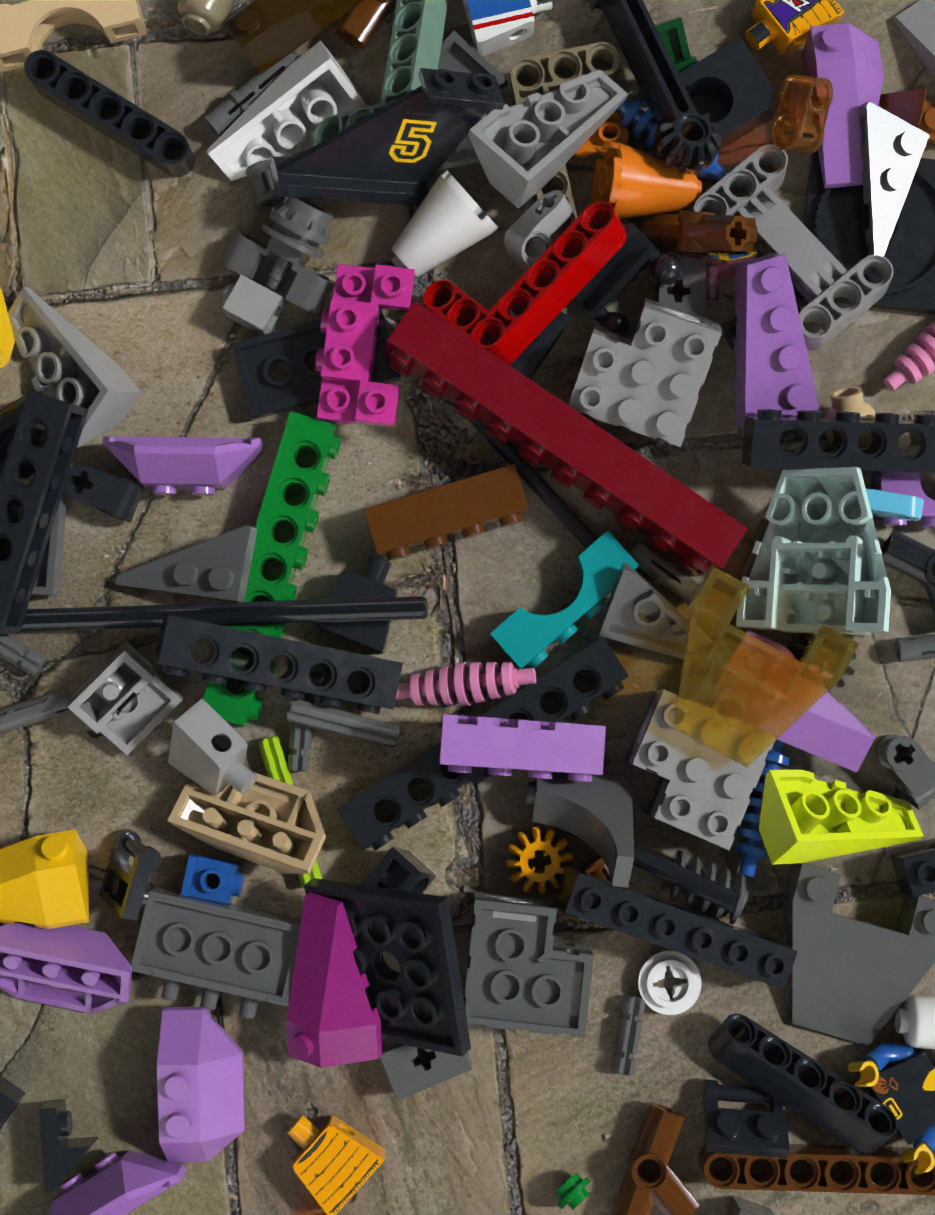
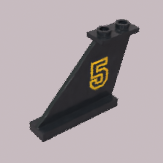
M420 68L418 76L421 86L294 158L273 156L270 171L276 196L420 206L428 194L427 182L465 139L469 130L482 119L489 109H503L505 103L496 76L484 73Z

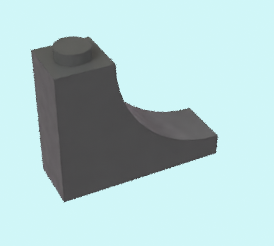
M553 772L552 779L536 778L535 782L528 781L526 805L533 806L532 822L560 828L585 841L605 862L610 873L612 886L628 888L634 861L632 776L605 773L603 775L593 774L592 782L568 780L569 773Z

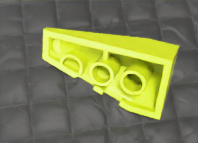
M770 770L766 773L759 831L772 865L807 863L918 841L924 837L908 801L868 790L865 794L846 788L845 782L835 779L831 783L814 778V773L805 770Z

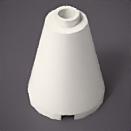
M446 169L440 174L391 248L396 254L391 260L396 267L415 269V276L419 277L491 235L498 227Z

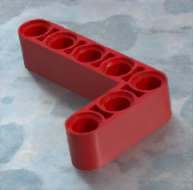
M605 201L595 202L589 205L489 311L448 280H438L429 285L424 292L423 302L429 311L510 365L617 253L626 241V230L610 203Z

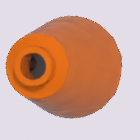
M607 140L603 143L601 149L607 150L604 159L596 160L592 180V203L598 201L610 203L619 219L690 210L701 196L702 182L697 179V175H694L688 169L679 175L677 167L672 165L665 168L664 159L617 141Z

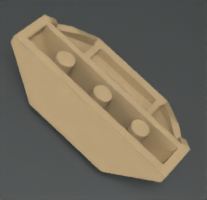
M255 773L258 776L256 782L245 794L239 793L230 784L218 794L209 793L195 782L184 786L167 820L170 824L218 850L284 874L310 873L326 838L310 791Z

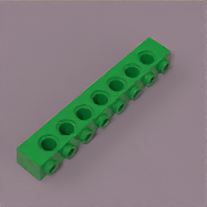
M290 411L255 525L257 535L244 602H255L262 597L269 598L270 601H292L295 599L297 585H293L292 582L296 569L302 571L305 566L309 548L303 547L308 532L314 533L320 511L314 509L318 496L326 495L331 474L326 473L330 458L336 460L342 442V437L337 436L338 430L335 424ZM306 450L314 451L317 454V461L312 467L301 468L297 465V458L300 453ZM301 487L306 491L305 500L296 506L287 504V492L291 488ZM282 524H291L295 529L294 537L287 543H279L275 540V531ZM270 561H280L283 565L281 577L274 581L266 580L263 573L265 565ZM286 623L225 625V627L283 638ZM241 647L235 649L230 657L231 665L236 670L244 668L249 661V656L242 652ZM272 660L270 663L271 673L274 669L275 660ZM230 677L227 678L226 685L208 681L203 700L225 721L249 726L251 719L258 720L264 698L258 697L260 691L247 689L242 694H236L230 688Z

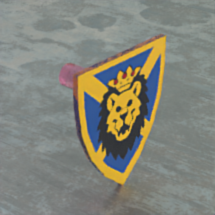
M754 246L753 252L712 250L711 253L677 252L676 248L667 249V252L705 260L706 300H718L720 278L735 276V264L756 258L758 249Z

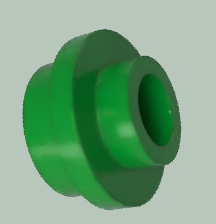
M576 1172L553 1194L560 1202L557 1206L561 1210L568 1205L573 1211L590 1194L585 1189L590 1183L588 1178L586 1177L583 1180Z

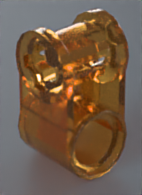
M793 74L784 80L780 89L776 121L772 129L773 143L777 148L781 150L796 148L798 152L803 154H812L820 148L824 139L829 106L833 98V87L829 79ZM783 131H792L794 132L793 136L784 134ZM803 133L812 134L813 138L803 137L802 135Z

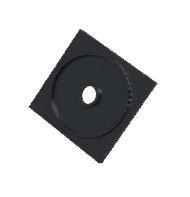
M814 144L810 154L803 224L841 265L849 271L862 259L869 256L865 229L870 228L869 204H864L863 185L824 188L818 148ZM921 158L895 224V235L890 238L884 253V257L893 265L894 273L884 296L871 307L935 315V159ZM866 273L863 275L869 283L877 284L882 282L877 274ZM795 288V297L804 298ZM843 297L833 300L837 303L852 304L847 298Z
M313 878L304 884L305 894L311 892L343 902L357 945L356 950L353 952L359 973H366L369 986L365 988L370 1007L377 1008L381 1020V1040L463 1057L471 1049L448 897ZM384 951L391 953L397 959L400 965V972L392 970L387 965L383 956Z

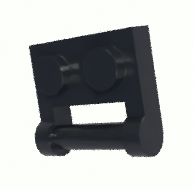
M124 829L117 834L99 896L121 918L137 921L140 909H143L148 901L149 887L147 884L150 873L160 867L162 862L161 854L153 847L143 845L140 836L131 829ZM130 855L134 858L132 866L128 863Z
M704 1080L703 1109L706 1152L787 1158L790 1146L786 1107L783 1103L758 1087L718 1084L717 1080ZM718 1101L770 1104V1112L718 1108Z

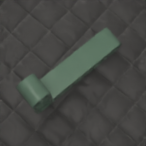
M397 0L381 102L324 118L317 125L313 133V140L316 144L420 87L421 83L418 76L420 68L438 70L447 12V0Z

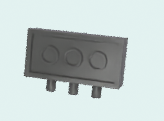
M160 886L149 890V897L144 909L131 966L133 972L165 979L161 994L163 999L169 1001L177 1000L180 983L204 988L200 1007L208 1010L216 1008L219 992L243 997L239 1015L243 1018L253 1019L255 1017L258 1000L264 1002L267 1000L268 1003L288 1007L301 919L234 903L224 904L192 896L180 895L181 891Z

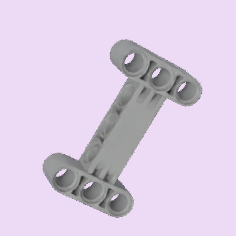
M768 144L758 148L701 195L695 202L693 211L756 218L758 231L755 246L765 256L769 254H786L792 285L809 302L799 313L806 348L809 351L818 350L884 296L894 273L893 265L886 257L875 254L865 257L847 271L774 194L784 182L788 157L785 150L780 146ZM770 164L778 170L773 173H767L761 170L760 167ZM741 188L746 190L748 195L736 197L731 194V191ZM866 273L877 274L882 282L877 284L869 283L863 275ZM839 297L847 298L852 303V307L847 309L839 308L833 300ZM807 322H816L822 327L823 331L817 334L809 333L803 325Z

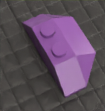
M103 436V444L140 483L148 489H152V494L163 496L176 495V489H191V494L195 496H214L215 490H226L265 453V444L261 438Z
M14 922V925L6 924L0 926V989L13 997L91 1014L112 1008L117 1004L128 1003L131 992L132 966L106 933L75 926L53 929L36 928L34 924Z
M164 1007L162 1010L157 1057L159 1143L167 1162H208L245 1130L243 1050L211 1018L212 1015L204 1007Z
M128 1150L120 1156H117L115 1151H113L93 1165L96 1169L85 1177H82L81 1173L78 1172L63 1181L58 1186L61 1191L50 1203L47 1215H126L181 1182L187 1169L182 1163L167 1162L166 1159Z

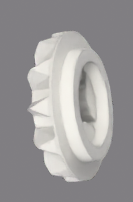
M669 950L651 955L640 968L638 988L642 999L652 1010L665 1015L680 1014L692 1007L699 997L702 984L701 975L696 964L686 955ZM666 966H669L673 977L680 978L681 980L686 979V981H680V984L673 986L671 999L664 986L653 984L665 978Z

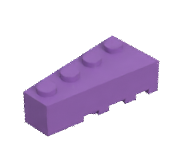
M769 254L735 264V316H737L736 337H734V353H736L734 393H736L733 425L744 430L745 416H757V409L782 410L781 417H794L797 414V410L814 411L820 409L786 254Z
M443 714L440 764L448 765L449 772L472 773V766L488 767V774L512 776V769L528 770V777L552 779L553 772L569 773L568 780L592 782L593 774L603 775L606 726Z

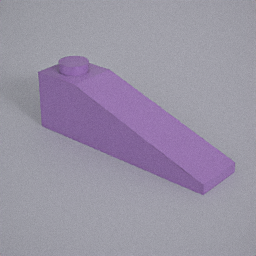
M850 23L811 26L802 56L824 188L863 185L862 172L864 170V161L861 158V144L866 141L864 118H859V108L868 101L879 106L884 79L879 43Z
M749 629L724 669L706 706L724 716L751 726L753 730L765 732L776 737L777 740L857 772L875 736L841 702L838 703L820 685L821 682L813 674L810 675L794 659L795 656L785 646Z

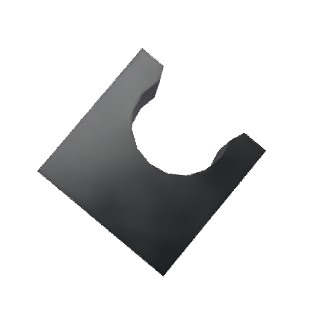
M741 37L678 73L690 98L696 95H708L722 105L725 118L715 122L720 124L718 135L722 137L719 151L772 120L781 103L777 93Z

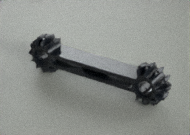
M584 0L590 2L591 11L600 9L604 12L647 105L653 114L658 126L653 141L657 146L655 156L666 158L665 168L673 165L678 168L679 175L685 172L686 169L696 175L702 168H708L714 162L716 154L721 147L722 137L718 135L720 124L709 122L710 112L704 115L697 113L644 1Z

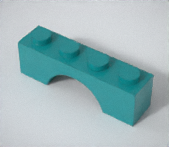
M606 531L577 557L580 587L575 600L569 607L551 615H537L518 608L489 634L491 639L518 669H522L525 665L529 668H535L549 656L544 650L556 639L561 645L578 630L573 624L584 614L591 619L607 605L603 597L613 589L622 563L628 564L634 570L639 566L609 531Z

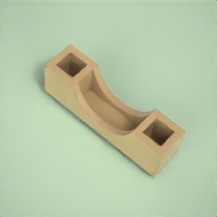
M27 0L13 5L0 4V71L23 67L26 58L32 52L40 50L45 39L53 31L68 24H85L94 27L110 43L146 35L147 31L139 0Z

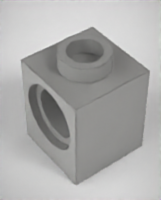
M240 275L236 284L233 282L229 284L222 297V303L224 304L222 309L227 318L259 335L268 334L273 331L286 307L281 295L243 275Z

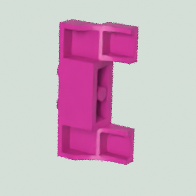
M377 264L375 268L337 265L330 310L323 309L321 318V333H326L325 348H318L315 370L321 372L322 377L317 419L341 425L367 424L395 427L400 386L371 382L380 319L379 309L408 311L411 306L415 269Z

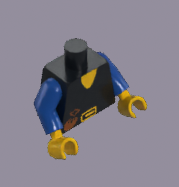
M878 1044L860 1062L849 1063L848 1070L849 1072H858L860 1080L855 1083L856 1087H867L874 1099L887 1106L893 1112L898 1123L897 1135L908 1145L913 1143V1149L905 1150L902 1153L903 1161L907 1163L917 1159L918 1166L914 1173L929 1172L935 1165L933 1156L935 1149V1058L930 1061L929 1057L921 1049L911 1048L907 1044Z

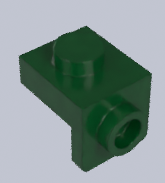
M675 17L655 24L678 73L697 63V58L690 55L682 17Z

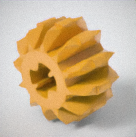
M538 826L532 827L533 840L530 841L520 831L517 836L524 844L523 847L520 848L515 844H509L507 847L511 853L519 855L518 858L505 860L506 867H520L510 876L512 882H517L526 876L523 883V891L529 892L534 881H536L540 895L546 893L544 881L547 880L550 881L555 889H559L560 883L554 875L559 873L563 876L566 869L560 866V862H570L573 860L571 853H557L565 848L567 841L562 838L551 845L555 836V831L551 828L547 830L544 840L540 839ZM536 850H543L542 854L544 856L549 854V862L543 863L542 870H535L534 864L528 865V859L534 858Z

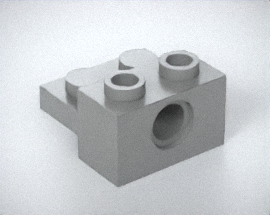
M125 640L70 695L68 708L97 734L101 732L122 752L128 755L183 700V696L156 673L154 666ZM133 692L136 693L119 711L117 710Z

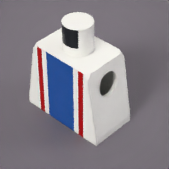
M462 0L474 49L481 56H486L529 38L534 32V13L552 10L553 8L552 0Z

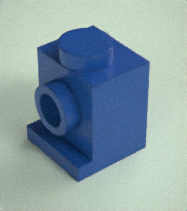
M200 853L189 855L180 895L224 904L231 903L234 896L240 897L243 889L245 873L239 872L241 862ZM210 873H214L220 878V884L216 888H212L207 884V876Z

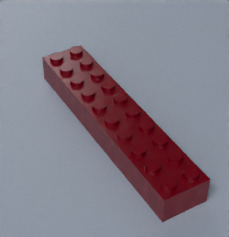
M413 302L388 338L385 357L390 360L388 365L395 372L404 377H408L411 374L423 382L420 387L426 393L439 400L442 396L455 404L453 410L461 417L471 422L475 418L486 425V433L503 444L507 440L520 449L518 454L524 460L535 466L540 462L552 470L550 476L555 481L568 488L571 484L584 492L582 498L590 505L600 510L606 507L616 514L614 519L621 526L632 532L637 528L647 535L648 539L646 541L653 548L665 554L669 550L681 558L679 564L690 573L699 575L701 572L706 575L722 569L748 530L747 527L418 302Z

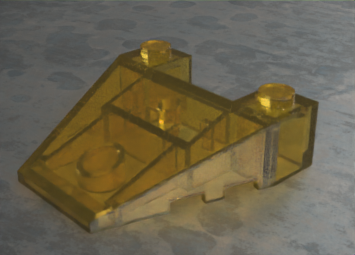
M713 567L689 611L673 728L747 768L841 680L859 643L822 624L813 634L800 661L788 656L729 624L749 585Z

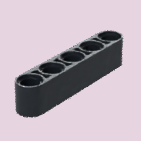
M37 50L26 58L24 71L36 91L44 98L168 175L182 177L193 169L195 157L186 137L179 131L49 51ZM47 69L54 70L49 78L39 79L43 71ZM76 90H86L81 98L70 99ZM118 109V113L114 118L102 119L107 110ZM139 130H151L146 138L142 140L134 139L135 134ZM175 148L183 150L179 158L175 160L166 159L170 150Z
M737 1013L729 1015L708 1040L709 1051L719 1063L859 1153L869 1155L874 1153L894 1136L897 1131V1119L887 1106L747 1016Z

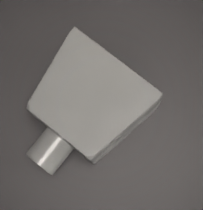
M203 699L199 700L174 721L168 763L209 793L218 794L230 784L239 793L245 794L254 785L258 777L244 765L248 747L245 739Z

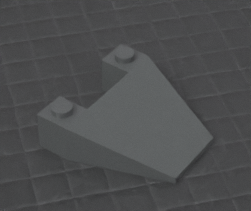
M806 863L792 864L783 896L786 945L798 951L788 978L791 1023L869 1046L935 963V899L924 896L913 898L905 895L897 928L894 930L833 913L832 909L841 874Z

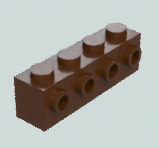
M512 464L364 509L378 557L387 556L388 562L410 556L409 549L424 545L425 550H432L447 545L448 537L462 534L463 539H468L485 533V526L498 522L500 528L518 524L523 521L521 515L527 514L529 507L516 465Z

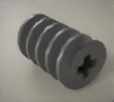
M678 850L673 855L672 862L741 894L733 912L729 911V924L733 925L741 915L747 902L750 882L745 885V877L740 873L735 874L731 878L729 869L725 867L716 873L715 864L712 862L705 863L701 868V860L697 856H692L686 862L685 852ZM665 880L662 882L661 891L666 886L669 887L671 901H674L682 892L685 894L686 907H689L696 898L700 900L699 912L704 913L710 904L715 905ZM715 905L714 918L719 919L726 909Z

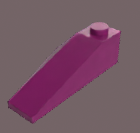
M311 892L304 897L286 1018L288 1056L320 1068L376 1060L382 1056L381 1020L377 1008L370 1007L365 988L369 986L366 973H359L353 952L356 950L357 945L343 902Z

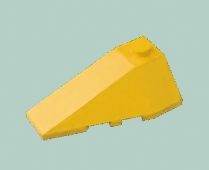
M75 829L34 836L0 849L1 923L14 925V922L34 924L36 928L53 929L89 922L88 850Z

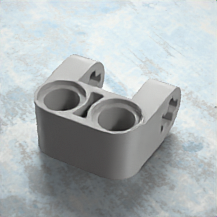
M551 191L542 196L506 231L504 245L523 274L552 245L554 241L550 235L563 225L572 214L573 208L561 191ZM532 238L530 245L525 249L526 243Z

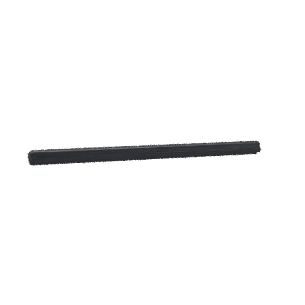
M423 596L27 609L20 632L161 627L163 614L216 625L425 619L428 616V602Z

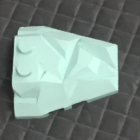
M857 467L782 470L765 516L769 520L768 527L762 542L756 541L752 553L757 554L750 575L749 577L743 576L739 586L736 627L821 634L870 635V633L888 632L891 588L861 469Z

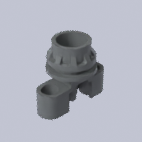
M285 197L283 202L272 208L269 213V217L274 220L273 224L263 222L261 227L262 230L272 236L268 245L247 234L236 231L221 264L239 275L251 279L254 277L265 283L269 289L278 290L287 295L286 300L309 312L320 315L335 282L305 266L310 255L323 259L325 252L319 246L320 244L328 245L330 240L329 224L334 215L304 198Z

